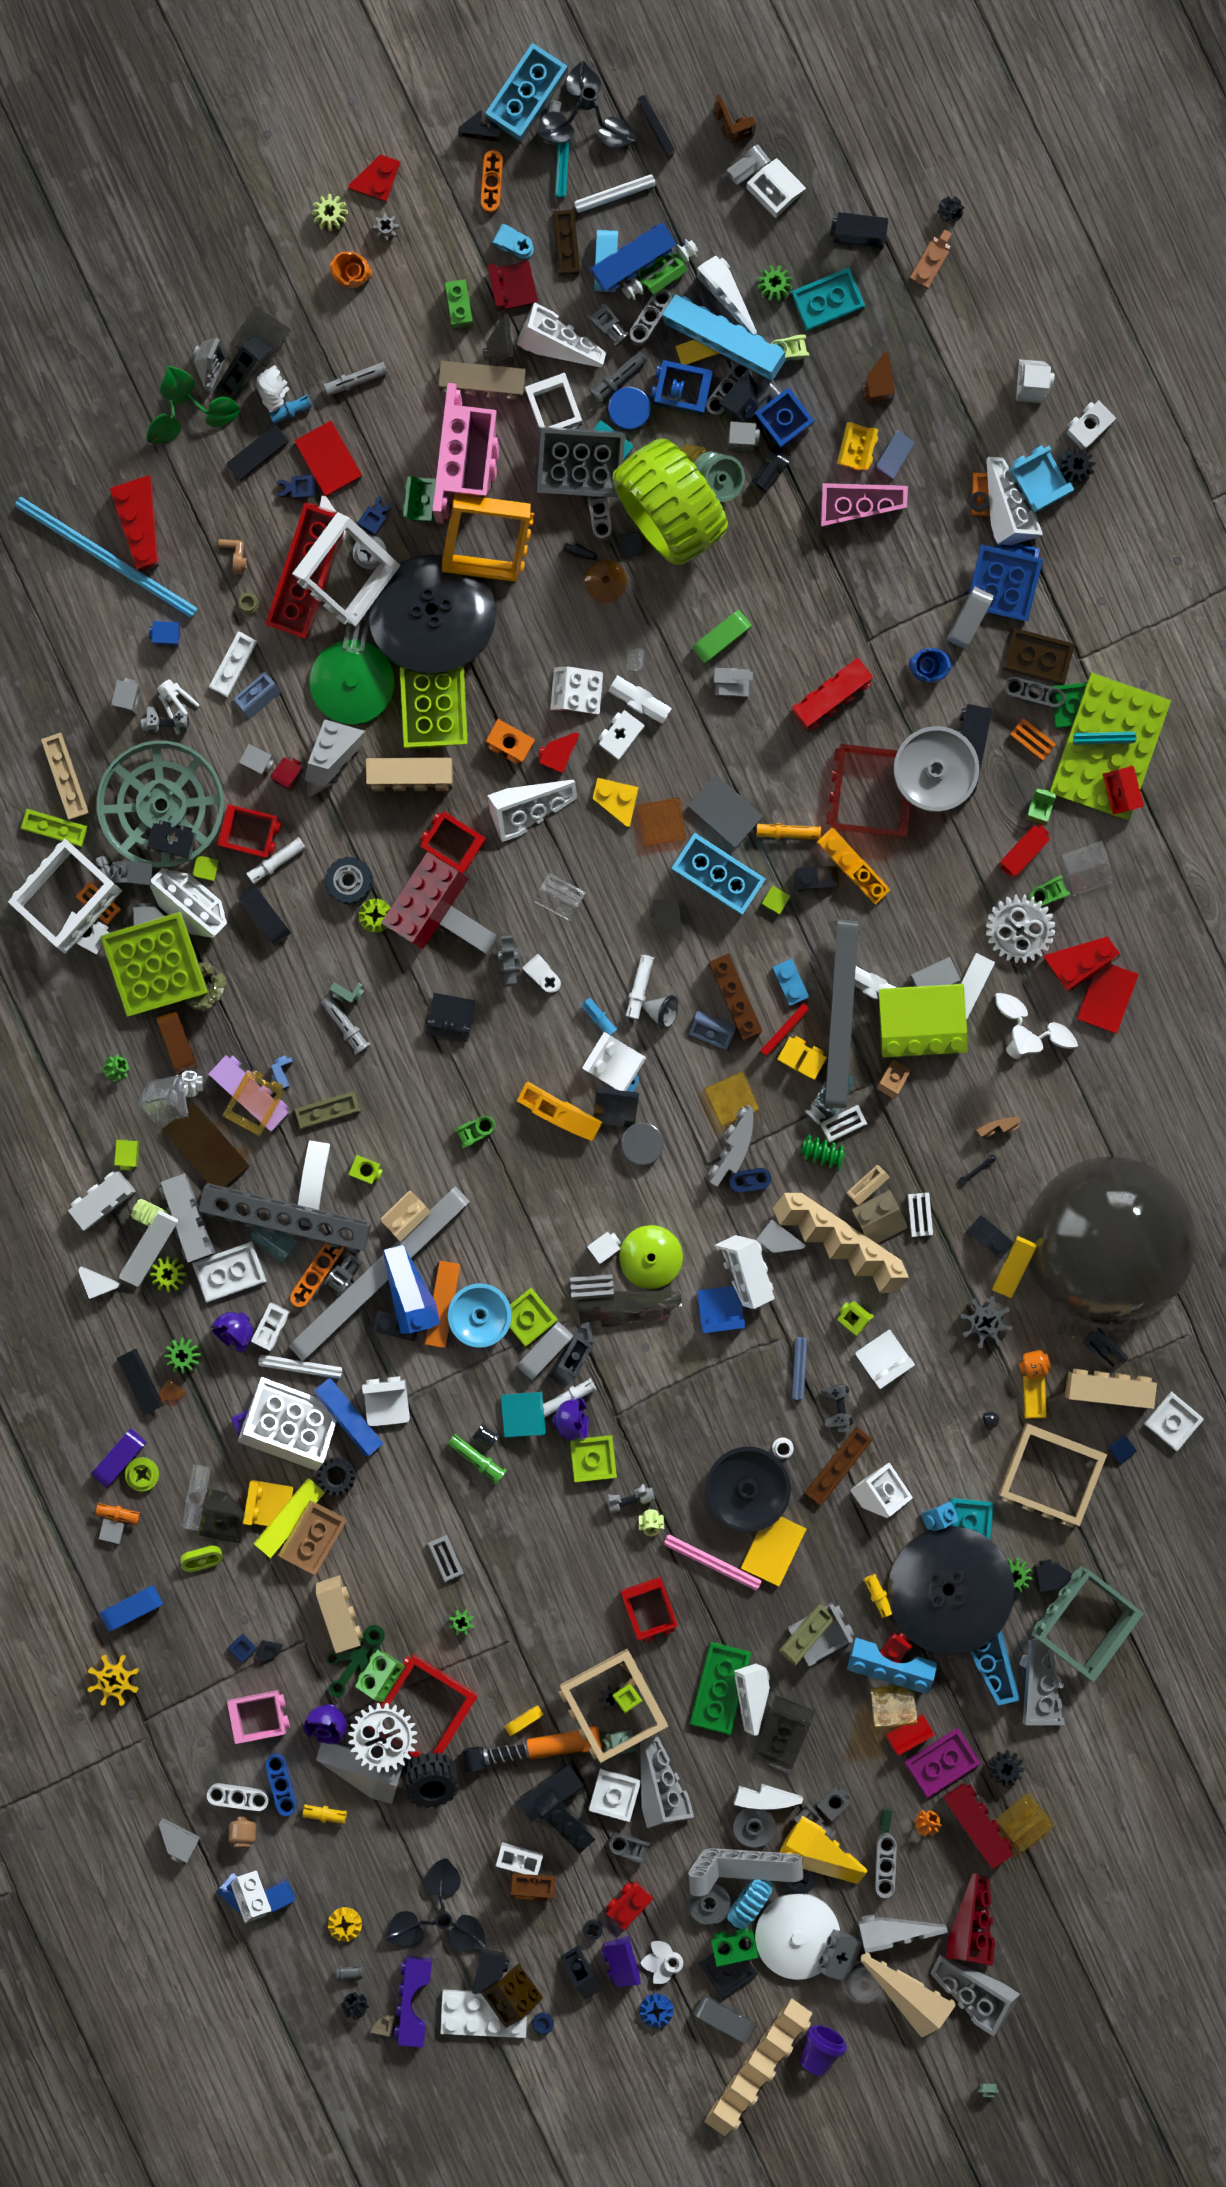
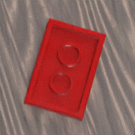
M331 420L294 440L325 496L362 477L361 472Z
M1113 964L1108 965L1091 978L1077 1020L1117 1034L1139 974Z

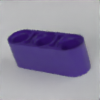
M130 1428L90 1475L107 1489L147 1442Z

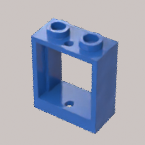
M663 360L662 366L658 365L655 378H659L658 386H653L651 398L655 399L654 405L704 416L713 371ZM667 369L703 376L697 405L661 397Z

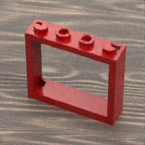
M413 1654L411 1658L407 1656L403 1662L405 1668L384 1702L379 1701L378 1703L381 1705V1708H384L386 1703L388 1705L391 1704L414 1665L466 1696L463 1704L433 1750L434 1754L437 1752L443 1753L477 1699L478 1693L417 1655ZM368 1726V1729L375 1733V1729L372 1726ZM383 1731L379 1732V1736L385 1740L393 1736L390 1733L384 1734ZM397 1737L391 1740V1743L396 1747L401 1748L403 1746V1741ZM416 1749L415 1751H408V1754L412 1757H418L419 1754H422Z

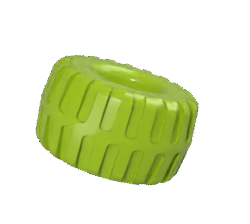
M656 439L635 451L613 473L612 479L615 491L628 515L654 549L672 564L682 565L703 554L726 533L728 529L727 517L720 501L716 498L715 492L710 488L705 477L698 471L696 465L670 440Z

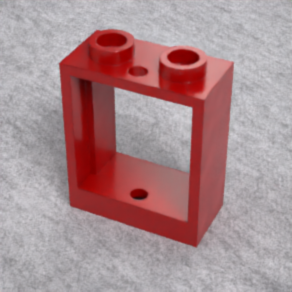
M228 804L217 845L222 848L268 859L269 855L274 854L276 843L273 842L275 834H279L281 822H278L279 818L277 816ZM236 813L271 822L264 852L229 843Z
M442 811L441 814L437 813L431 821V824H433L431 830L423 833L419 840L422 842L420 847L464 875L485 843L486 838L450 814ZM445 819L476 838L459 865L428 845Z
M1034 825L1001 859L997 866L1013 879L1049 842L1050 838L1048 835L1050 833L1043 826L1037 827Z
M661 1576L621 1590L638 1640L642 1639L643 1642L654 1639L655 1634L660 1632L666 1635L675 1631L674 1627H677L678 1623ZM659 1588L671 1621L641 1631L629 1598Z

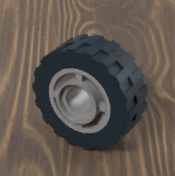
M355 857L337 859L328 868L327 876H325V885L329 894L337 901L349 905L363 901L370 894V890L373 887L371 870L363 861ZM348 875H353L355 879L351 886H345L344 879Z

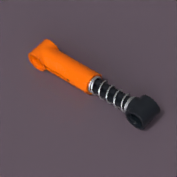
M598 1726L589 1727L601 1749ZM579 1730L530 1738L527 1739L526 1744L523 1742L521 1745L514 1744V1746L509 1747L506 1745L503 1748L497 1746V1749L492 1750L490 1748L483 1749L482 1746L466 1748L462 1750L465 1771L472 1772L485 1769L486 1765H490L492 1762L497 1764L498 1761L505 1762L509 1759L514 1761L515 1758L523 1759L526 1756L530 1757V1760L579 1751L588 1752V1748L592 1746L588 1739L583 1740Z

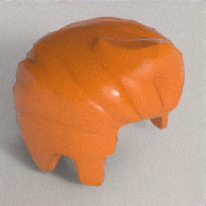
M341 252L334 257L329 265L335 282L346 288H358L372 277V269L367 264V260L356 252Z

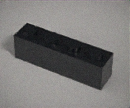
M967 704L965 709H961L959 721H963L961 730L957 729V732L966 737L974 747L978 756L980 774L992 709ZM977 784L972 792L973 794L976 792Z

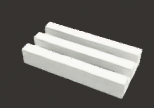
M858 1105L820 1123L828 1142L867 1124ZM854 1111L857 1112V1115L827 1129V1124ZM860 1118V1123L836 1135H830V1132Z
M929 1193L907 1194L911 1237L933 1235ZM921 1197H925L928 1231H924ZM913 1198H917L920 1232H916Z

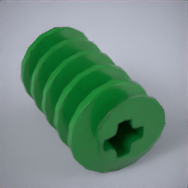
M810 1134L804 1139L799 1158L804 1154V1161L806 1162L812 1157V1164L820 1160L821 1167L828 1162L830 1170L836 1165L837 1172L840 1171L845 1156L843 1145H840L836 1150L834 1142L829 1147L827 1140L819 1144V1137H816L812 1142Z

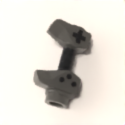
M839 1384L823 1388L821 1390L822 1396L835 1399L838 1411L837 1415L825 1420V1426L836 1427L838 1432L851 1431L850 1426L853 1424V1418H851L850 1414H846L844 1397L848 1396L849 1387L846 1384Z

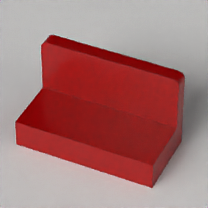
M1134 766L1102 774L1113 815L1144 807Z
M923 1714L886 1734L897 1756L935 1735Z

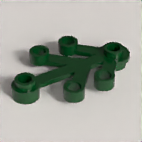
M370 1625L365 1629V1632L362 1633L363 1638H360V1642H364L360 1649L341 1653L329 1652L327 1654L326 1661L330 1665L352 1659L339 1680L331 1682L329 1692L333 1697H341L345 1694L346 1683L359 1664L361 1673L365 1671L368 1666L367 1653L371 1647L373 1654L377 1650L381 1651L380 1644L384 1641L385 1633L380 1626ZM371 1632H377L378 1638L372 1639L370 1636ZM331 1654L336 1656L337 1660L335 1662L329 1661ZM386 1662L383 1663V1664H384V1667L382 1668V1670L385 1669V1667H386ZM336 1684H340L342 1686V1690L340 1692L334 1690V1686Z

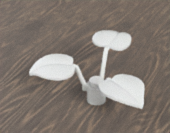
M997 993L994 995L996 1005L1001 1013L1010 1019H1017L1018 1021L1017 1026L1012 1030L1013 1040L1006 1048L1007 1053L1011 1057L1019 1059L1023 1054L1041 1052L1043 1050L1041 1039L1046 1036H1050L1052 1043L1059 1047L1067 1049L1078 1047L1077 1041L1070 1030L1059 1023H1049L1047 1026L1048 1031L1039 1037L1032 1034L1031 1031L1021 1026L1022 1018H1026L1028 1015L1024 1004L1008 994Z

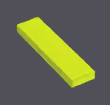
M307 1478L254 1542V1545L271 1558L291 1534L308 1502L312 1500L317 1503L325 1492Z

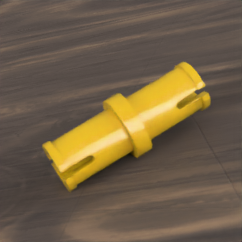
M876 1574L864 1578L863 1580L872 1595L870 1598L872 1602L875 1601L881 1617L884 1618L891 1615L892 1612L886 1597L887 1593L882 1589Z
M304 1805L303 1818L321 1820V1823L328 1821L345 1825L347 1811L328 1809V1806L322 1808Z

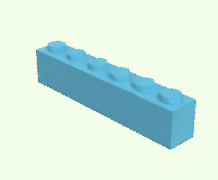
M675 294L662 314L664 324L773 381L785 362V352L780 346L765 342L761 336L748 333L744 327L729 323L725 317L712 314L708 308L693 304L685 296L680 297Z

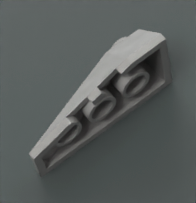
M659 1737L646 1738L640 1741L641 1798L646 1827H659L694 1818L689 1796L686 1790L682 1791L677 1781L680 1778L677 1772L673 1773L669 1765L670 1759Z
M321 1743L316 1761L370 1798L392 1804L403 1765L399 1762L396 1763L397 1770L391 1765L389 1766V1772H386L385 1767H381L378 1773L377 1766H374L370 1771L369 1763L361 1766L363 1759L355 1760L358 1752H351L353 1748L341 1744ZM371 1753V1755H372L374 1758H380V1757H381V1756H379V1755H375V1754H372V1753Z

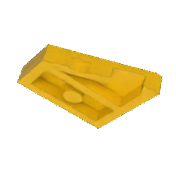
M597 778L593 800L616 817L623 825L630 828L639 787Z

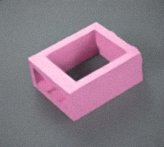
M279 1690L227 1701L235 1744L284 1735L287 1732L286 1728H290L288 1716L283 1714L282 1707H286L284 1695H280ZM274 1698L280 1728L244 1735L238 1704Z

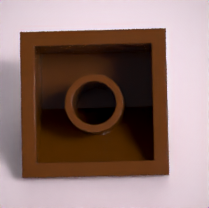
M889 352L883 353L867 375L863 387H861L863 400L867 399L868 405L893 401L895 388Z

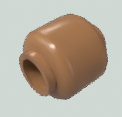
M236 1817V1821H232L229 1824L228 1840L231 1844H234V1848H250L251 1844L256 1842V1823L249 1821V1817Z

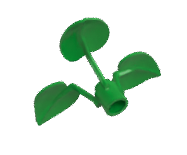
M167 366L165 376L160 385V393L163 398L169 400L171 416L167 414L157 416L148 428L146 440L149 443H167L178 436L181 424L178 420H174L176 417L175 403L181 405L189 399L203 413L207 414L205 421L212 427H222L231 423L239 414L240 406L231 398L219 397L210 403L209 410L205 409L190 395L195 386L193 377L182 369Z

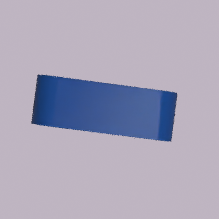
M152 1585L101 1611L99 1614L108 1632L163 1605V1602L155 1586Z
M274 1753L266 1761V1770L276 1808L281 1815L289 1816L295 1811L297 1800L286 1759L282 1754ZM272 1759H279L282 1765L281 1768H272L270 1761ZM279 1779L285 1780L287 1788L284 1790L278 1789L276 1781ZM289 1800L292 1802L293 1808L284 1810L281 1802Z

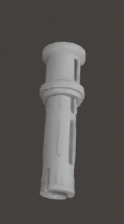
M332 995L320 1002L343 1032V1039L348 1041L355 1050V1055L360 1054L371 1045L359 1033L360 1029L352 1025Z

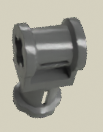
M605 303L601 305V308L595 314L588 316L589 321L604 336L607 334L613 340L615 347L622 344L630 335L628 332H624L618 325L619 320Z
M349 1251L346 1253L347 1257L340 1266L337 1265L323 1282V1285H328L337 1291L338 1296H341L350 1284V1280L353 1278L352 1274L358 1265L363 1264V1261Z
M807 1802L805 1804L806 1807L798 1815H794L793 1819L798 1822L802 1816L821 1826L826 1831L825 1835L831 1840L836 1831L834 1829L831 1830L824 1823V1818Z

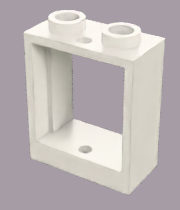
M565 373L525 387L538 426L545 427L534 396L563 386L574 418L549 427L580 428L579 425L582 424V419Z

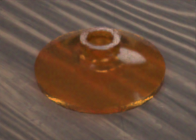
M600 560L592 564L587 570L585 586L588 593L594 599L601 602H610L618 599L624 593L627 586V576L622 566L617 562ZM608 576L610 578L609 583H603L602 578Z

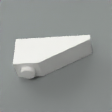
M753 1664L735 1670L734 1674L744 1731L755 1736L759 1733L770 1689V1675L765 1667Z

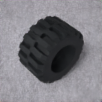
M428 1752V1754L422 1753L418 1757H413L412 1761H408L406 1767H404L403 1777L406 1796L410 1799L411 1803H416V1806H424V1808L433 1806L435 1808L438 1805L447 1804V1801L453 1800V1796L457 1795L459 1783L456 1765L453 1759H449L448 1755H442L439 1752L436 1754L433 1752Z

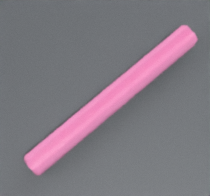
M671 1535L666 1536L664 1540L665 1546L749 1588L758 1590L760 1587V1579Z

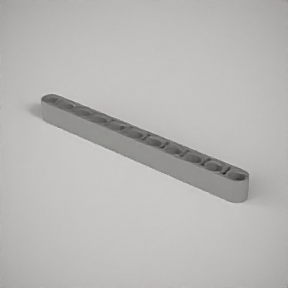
M455 1186L430 1210L431 1213L401 1242L398 1240L391 1248L404 1245L410 1258H412L470 1201ZM384 1255L288 1346L302 1361L313 1353L389 1280Z

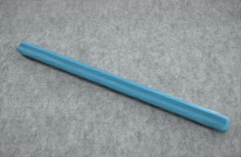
M23 497L17 500L15 506L190 618L196 614L197 608Z

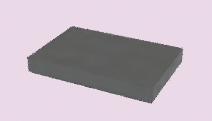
M716 774L688 805L693 812L734 848L741 843L763 818L761 813Z

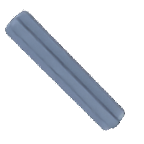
M797 1337L795 1339L792 1399L803 1400L807 1350V1339L805 1337Z

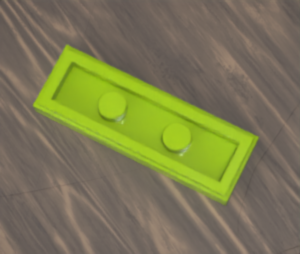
M26 809L21 825V830L59 841L66 839L71 844L83 847L88 826Z

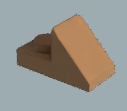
M893 1059L876 1089L895 1099L911 1069Z

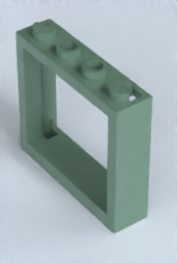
M1080 1566L1079 1569L1073 1572L1069 1583L1060 1590L1055 1602L1047 1608L1042 1620L1036 1623L1031 1635L1085 1678L1095 1682L1144 1613L1090 1570ZM1088 1579L1125 1608V1611L1083 1667L1048 1640L1046 1636Z

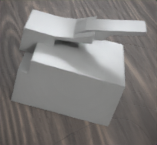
M715 668V696L748 698L749 680H753V672L737 668Z

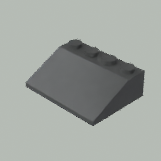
M538 426L536 442V493L619 498L615 491L612 477L614 471L623 463L625 433L620 431Z

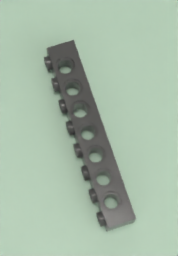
M207 1183L203 1188L199 1212H203L204 1216L216 1218V1216L224 1217L225 1221L232 1223L241 1221L245 1222L246 1226L253 1228L262 1226L266 1227L265 1230L277 1233L279 1230L286 1232V1235L290 1237L304 1236L307 1237L308 1241L319 1242L320 1240L328 1242L327 1245L332 1247H340L341 1245L348 1247V1250L352 1252L365 1250L372 1222ZM220 1199L225 1200L228 1203V1208H221L218 1201ZM239 1205H246L249 1212L247 1214L242 1213L239 1210ZM261 1209L267 1210L269 1218H262L259 1211ZM280 1215H287L290 1218V1223H283L280 1220ZM301 1220H308L311 1224V1227H302ZM321 1225H329L331 1233H324ZM348 1229L351 1231L352 1237L345 1238L342 1235V1230Z

